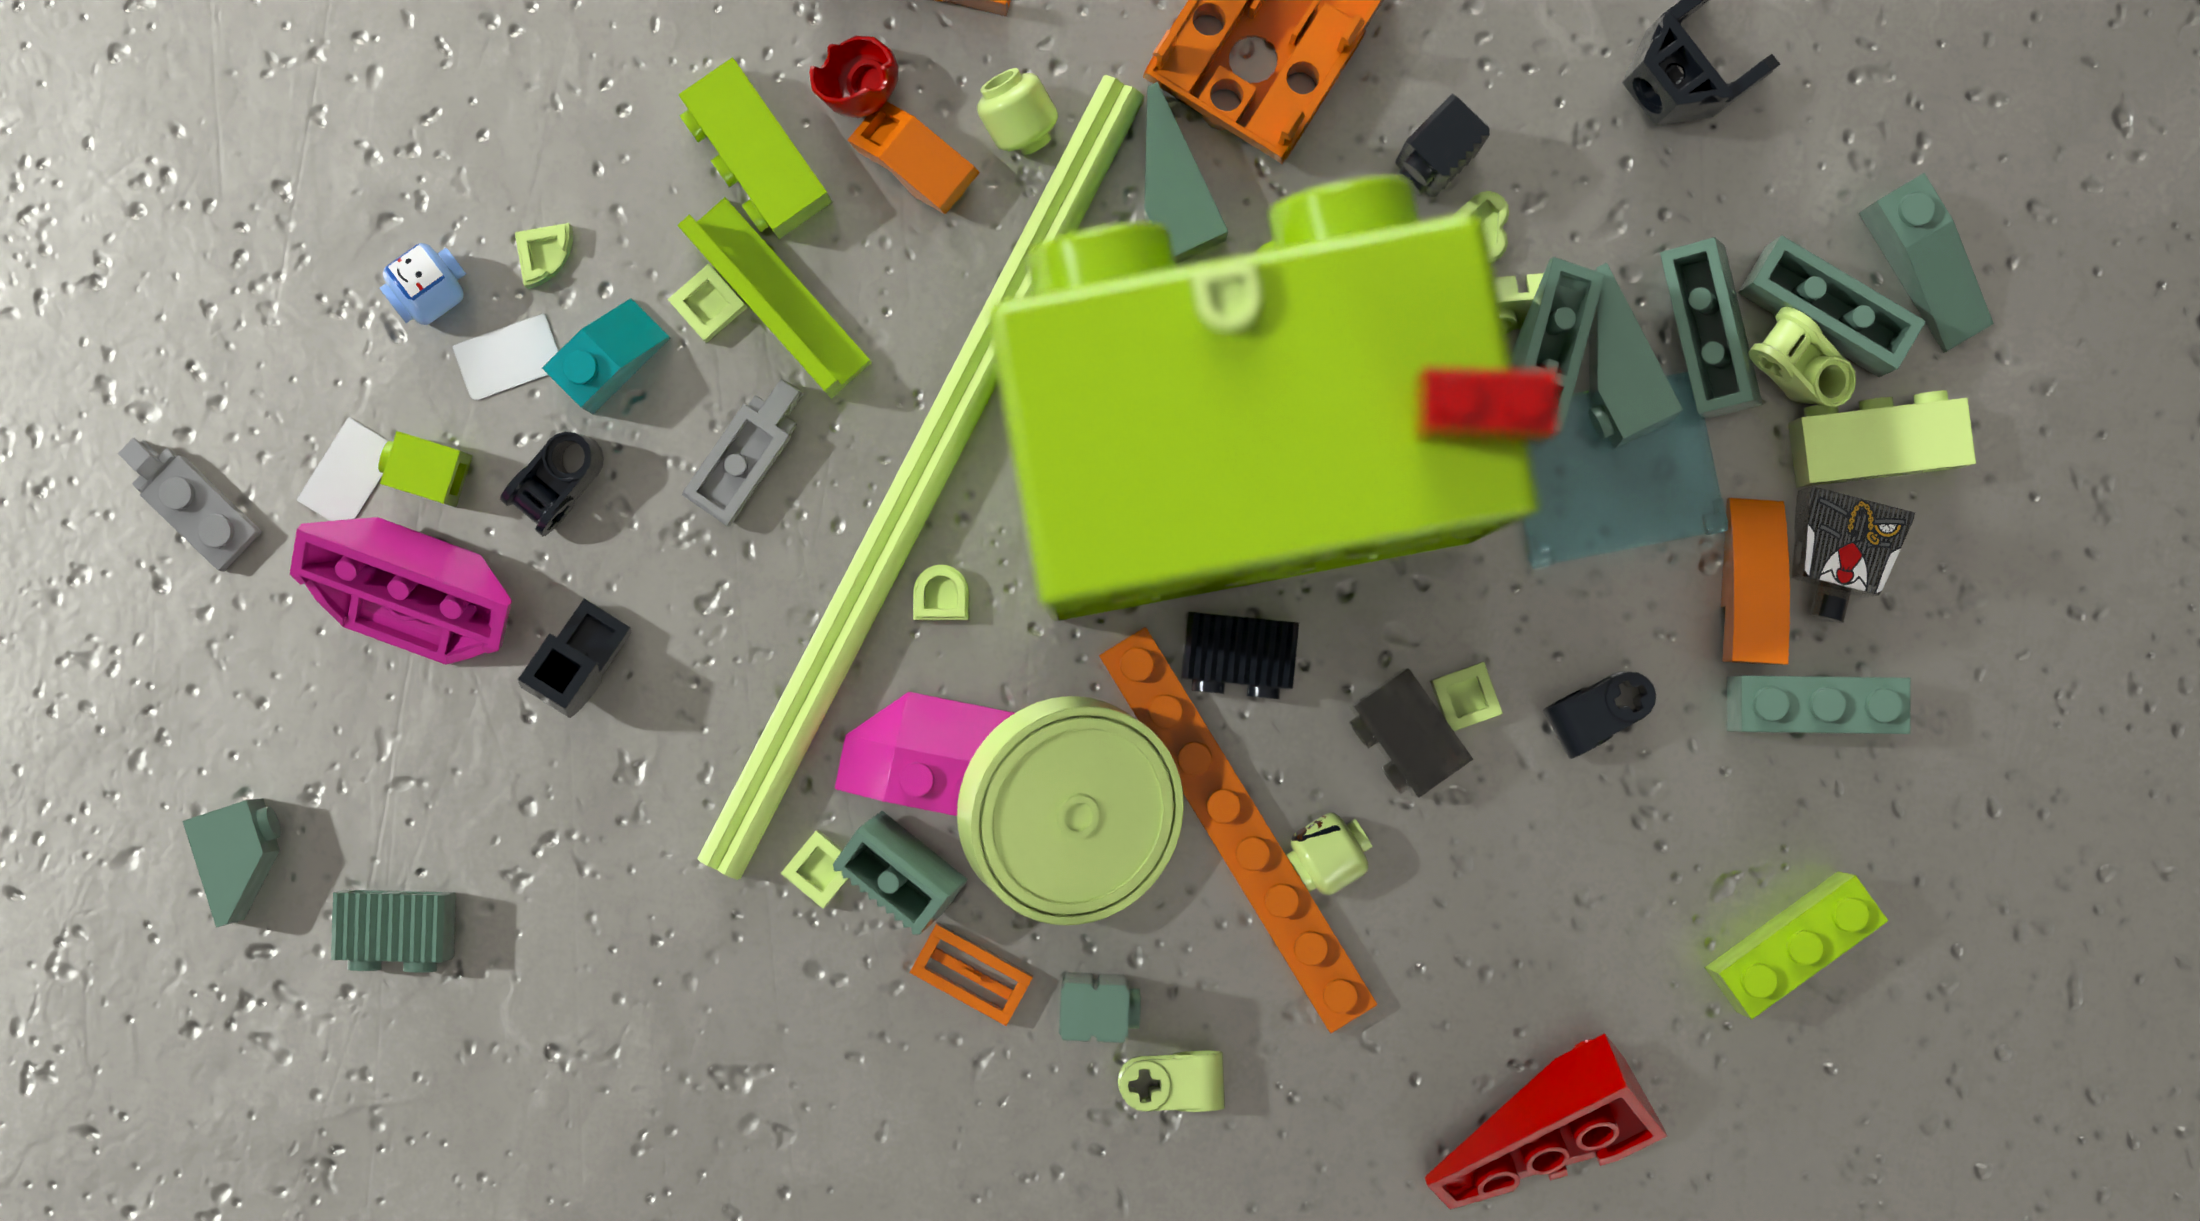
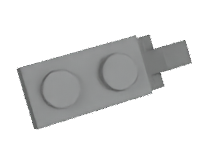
M780 379L766 401L755 395L748 405L743 404L682 495L730 527L792 436L790 434L797 423L788 417L803 393L787 381Z
M132 438L118 453L140 475L132 483L141 492L140 496L218 571L224 572L262 533L186 457L176 455L168 448L159 455L144 440L140 442L135 438Z

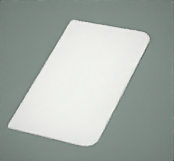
M544 313L453 345L469 396L474 400H479L547 376L548 374L542 367L558 352Z
M348 417L298 496L297 501L329 521L355 519L383 475L378 470L381 452L388 441Z

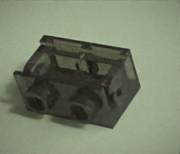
M1409 668L1400 670L1361 698L1360 702L1349 706L1356 716L1349 722L1350 726L1367 749L1375 744L1388 761L1381 769L1399 794L1408 789L1413 797L1420 798L1473 760Z

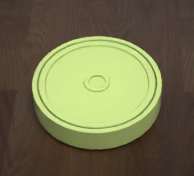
M1080 696L1051 698L1034 703L1014 713L999 724L979 746L968 765L960 787L957 807L958 832L965 856L976 875L1010 908L1025 917L1043 923L1080 925L1107 918L1123 910L1140 898L1159 878L1170 861L1180 836L1184 810L1183 789L1177 766L1169 750L1160 738L1142 722L1120 708L1098 699Z

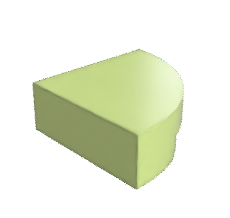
M570 223L515 232L523 284L527 289L537 287L549 281L565 265L573 244V226Z

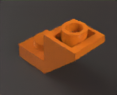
M886 102L875 114L868 115L847 140L858 153L890 170L913 197L943 214L950 210L980 173L975 166L916 117L889 102Z

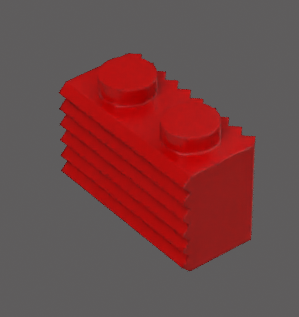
M1424 367L1416 379L1415 435L1421 441L1429 435L1434 441L1440 436L1446 441L1450 440L1453 436L1462 441L1468 436L1472 442L1479 437L1485 442L1494 437L1498 442L1507 438L1513 443L1520 438L1524 443L1534 439L1538 444L1557 430L1558 373L1557 371Z

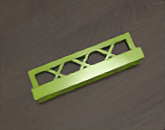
M726 197L697 222L689 214L677 225L831 399L872 363Z

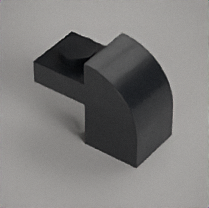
M584 598L560 634L555 637L549 633L519 676L518 682L520 687L569 718L574 716L588 702L602 683L601 676L632 633L631 627Z

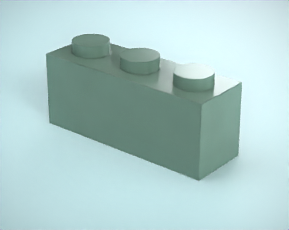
M1783 235L1765 246L1738 291V294L1775 316L1782 307L1794 308L1804 313L1820 327L1823 335L1842 356L1877 377H1882L1900 367L1926 323L1922 318Z
M1713 237L1660 252L1698 414L1709 419L1763 405L1753 362L1748 354L1750 349L1725 245Z
M1727 676V731L1910 734L1911 678Z

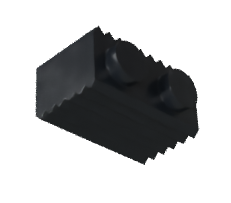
M1451 94L1405 141L1395 161L1398 168H1400L1397 176L1408 179L1413 185L1414 194L1417 196L1425 193L1429 197H1437L1440 191L1445 189L1449 181H1453L1456 174H1460L1464 166H1467L1471 159L1476 157L1490 136L1489 127L1456 95Z
M1188 612L1181 679L1192 680L1191 691L1224 694L1225 683L1247 685L1246 696L1280 699V689H1293L1299 623Z

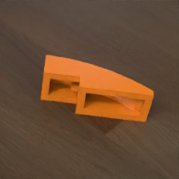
M1727 498L1721 608H1725L1722 662L1788 665L1790 572L1784 501Z

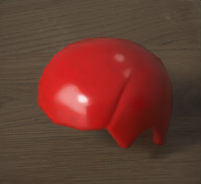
M854 36L839 45L830 44L827 47L828 54L824 64L821 67H810L809 76L812 91L837 114L853 118L872 115L880 110L891 97L899 80V66L895 55L876 37Z

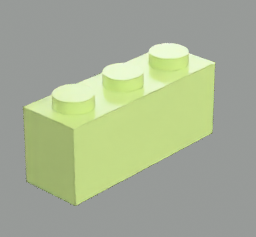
M1941 390L1913 395L1914 404L1894 406L1893 397H1881L1859 401L1858 411L1839 413L1838 406L1825 405L1805 407V417L1788 423L1796 488L1953 470L1976 464L1968 398L1949 400L1948 391Z

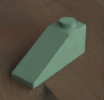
M1158 82L1147 88L1144 221L1146 223L1162 224L1169 230L1175 262L1178 264L1225 242L1229 231Z
M1925 173L1859 212V215L1923 320L1926 321V325L1943 353L1994 324L1954 220Z
M1552 257L1548 262L1510 355L1513 370L1557 371L1558 373L1557 430L1546 439L1563 433L1605 276L1603 273L1556 257Z
M1605 263L1598 266L1595 270L1605 274L1589 332V401L1593 408L1589 409L1588 413L1601 439L1608 437L1614 449L1674 421L1683 411V408L1608 264Z

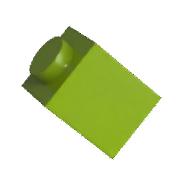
M396 431L394 441H388L380 455L378 470L383 473L380 484L457 507L473 455Z

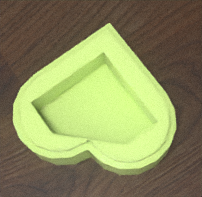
M1492 191L1480 192L1453 216L1472 214L1483 222L1493 264L1502 257L1507 248V234L1502 227L1508 220L1509 207L1505 199L1498 193Z

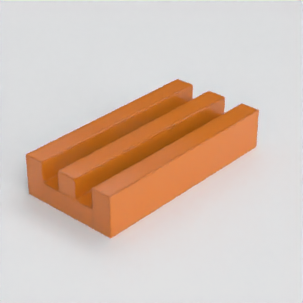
M938 922L909 972L1007 1026L1034 976ZM940 939L1017 981L1014 990L936 947ZM932 958L1008 1000L1004 1008L998 1007L926 967L929 959Z

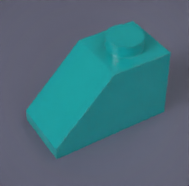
M630 298L583 327L542 369L581 408L594 414L670 337Z

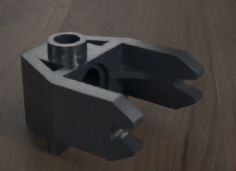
M1681 0L1664 12L1646 31L1622 83L1654 125L1658 126L1714 117L1771 74L1781 64L1771 54L1737 80L1726 84L1681 26L1683 20L1696 12L1709 0Z

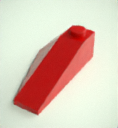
M1604 1033L1594 1039L1578 1043L1572 1050L1550 1062L1425 1176L1427 1186L1451 1210L1513 1192L1519 1186L1520 1179L1548 1174L1551 1181L1568 1176L1566 1166L1595 1157L1599 1166L1619 1161L1668 1136L1626 1059Z

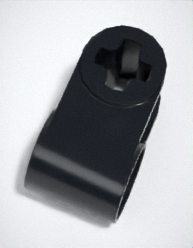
M573 432L555 434L547 441L528 466L523 468L510 481L501 494L500 500L506 506L515 505L537 524L536 532L542 537L546 536L563 521L574 506L575 501L599 475L604 460L600 446L595 440ZM578 443L584 451V463L579 470L569 473L563 466L562 456L567 447Z
M1618 672L1611 674L1588 688L1584 687L1563 697L1543 709V712L1569 759H1572L1603 744L1612 738L1615 733L1645 718L1651 713L1655 705L1656 692L1654 685L1646 676L1638 672ZM1621 683L1626 687H1637L1640 694L1633 698L1635 705L1633 710L1629 706H1617L1615 703V699L1621 695V689L1618 686Z

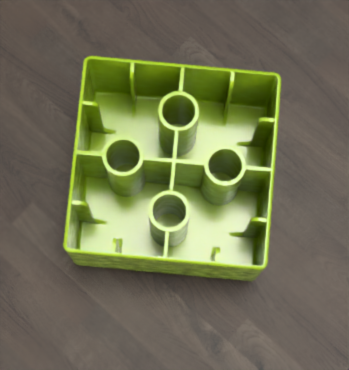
M1386 176L1363 178L1321 186L1278 201L1270 208L1268 214L1273 240L1262 245L1253 254L1176 268L1169 230L1162 224L1146 222L1089 229L1048 240L1033 247L1026 256L1032 295L996 303L988 314V326L1039 598L1053 621H1061L1470 544L1537 513L1540 506L1527 442L1524 443L1520 438L1513 443L1507 438L1498 442L1494 437L1487 442L1481 437L1472 442L1468 436L1462 441H1459L1455 436L1448 441L1440 436L1434 441L1429 435L1421 441L1415 435L1416 379L1424 367L1513 370L1487 233L1483 222L1472 214H1461L1420 222L1413 185L1406 178ZM1255 260L1261 290V305L1256 318L1249 326L1234 333H1222L1208 327L1197 312L1190 273Z

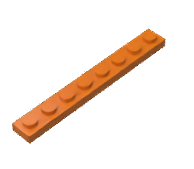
M1144 627L1100 654V659L1137 719L1152 730L1169 750L1181 778L1184 796L1330 1034L1377 1006L1378 1004L1148 629Z

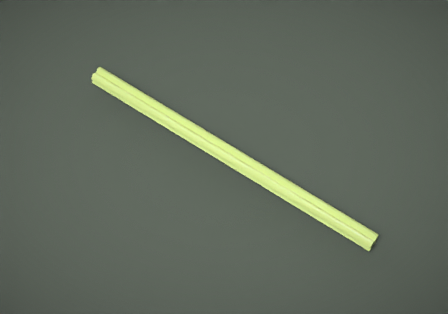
M1104 75L703 846L697 859L706 866L714 868L730 878L741 879L999 381L988 326V314L991 308L1000 301L1032 295L1026 256L1033 247L1048 240L1076 233L1144 102V95L1134 87L1124 85L1118 79L1108 75Z

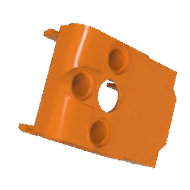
M1188 0L1170 30L1166 31L1154 50L1153 57L1143 74V78L1152 84L1158 82L1162 90L1201 113L1204 121L1211 127L1218 130H1228L1283 165L1356 51L1366 33V28L1384 0ZM1211 15L1221 22L1223 29L1215 35H1204L1196 30L1193 22L1200 16ZM1247 37H1258L1266 40L1273 47L1277 55V66L1274 73L1268 79L1259 83H1249L1233 73L1229 64V55L1232 48L1238 41ZM1298 72L1308 74L1315 83V89L1307 94H1299L1289 87L1287 78L1291 74ZM1220 89H1228L1238 96L1240 105L1231 111H1223L1212 103L1210 96Z

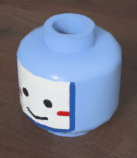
M419 243L384 268L383 279L386 283L379 289L405 323L414 319L421 325H428L462 301L464 293L458 280L465 276L466 273L447 248L436 253L430 245Z

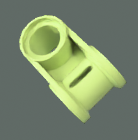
M1782 307L1775 317L1777 324L1762 344L1757 343L1753 345L1748 353L1749 358L1793 402L1833 407L1843 405L1851 398L1856 385L1855 370L1851 363L1828 341L1820 327L1810 317L1794 308Z
M1184 1051L1173 1053L1172 1055L1137 1056L1125 1062L1118 1073L1117 1083L1123 1099L1129 1106L1139 1111L1177 1110L1183 1112H1204L1225 1108L1222 1051ZM1147 1069L1152 1079L1158 1080L1157 1086L1149 1087L1148 1096L1140 1097L1136 1088L1128 1087L1129 1081L1137 1080L1139 1070Z

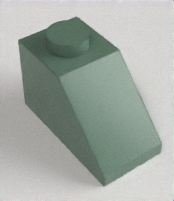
M263 798L238 802L183 821L216 928L245 920L280 851L276 840L281 836L279 820L275 811L270 806L266 807Z

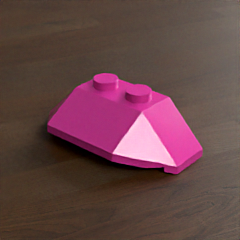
M379 517L302 523L297 528L289 574L300 585L305 584L315 600L344 628L445 665L470 659L485 652L487 654L496 652L502 647L512 600L480 554Z
M907 692L845 735L835 789L888 803L957 816L960 787L972 757L986 737L1014 713Z

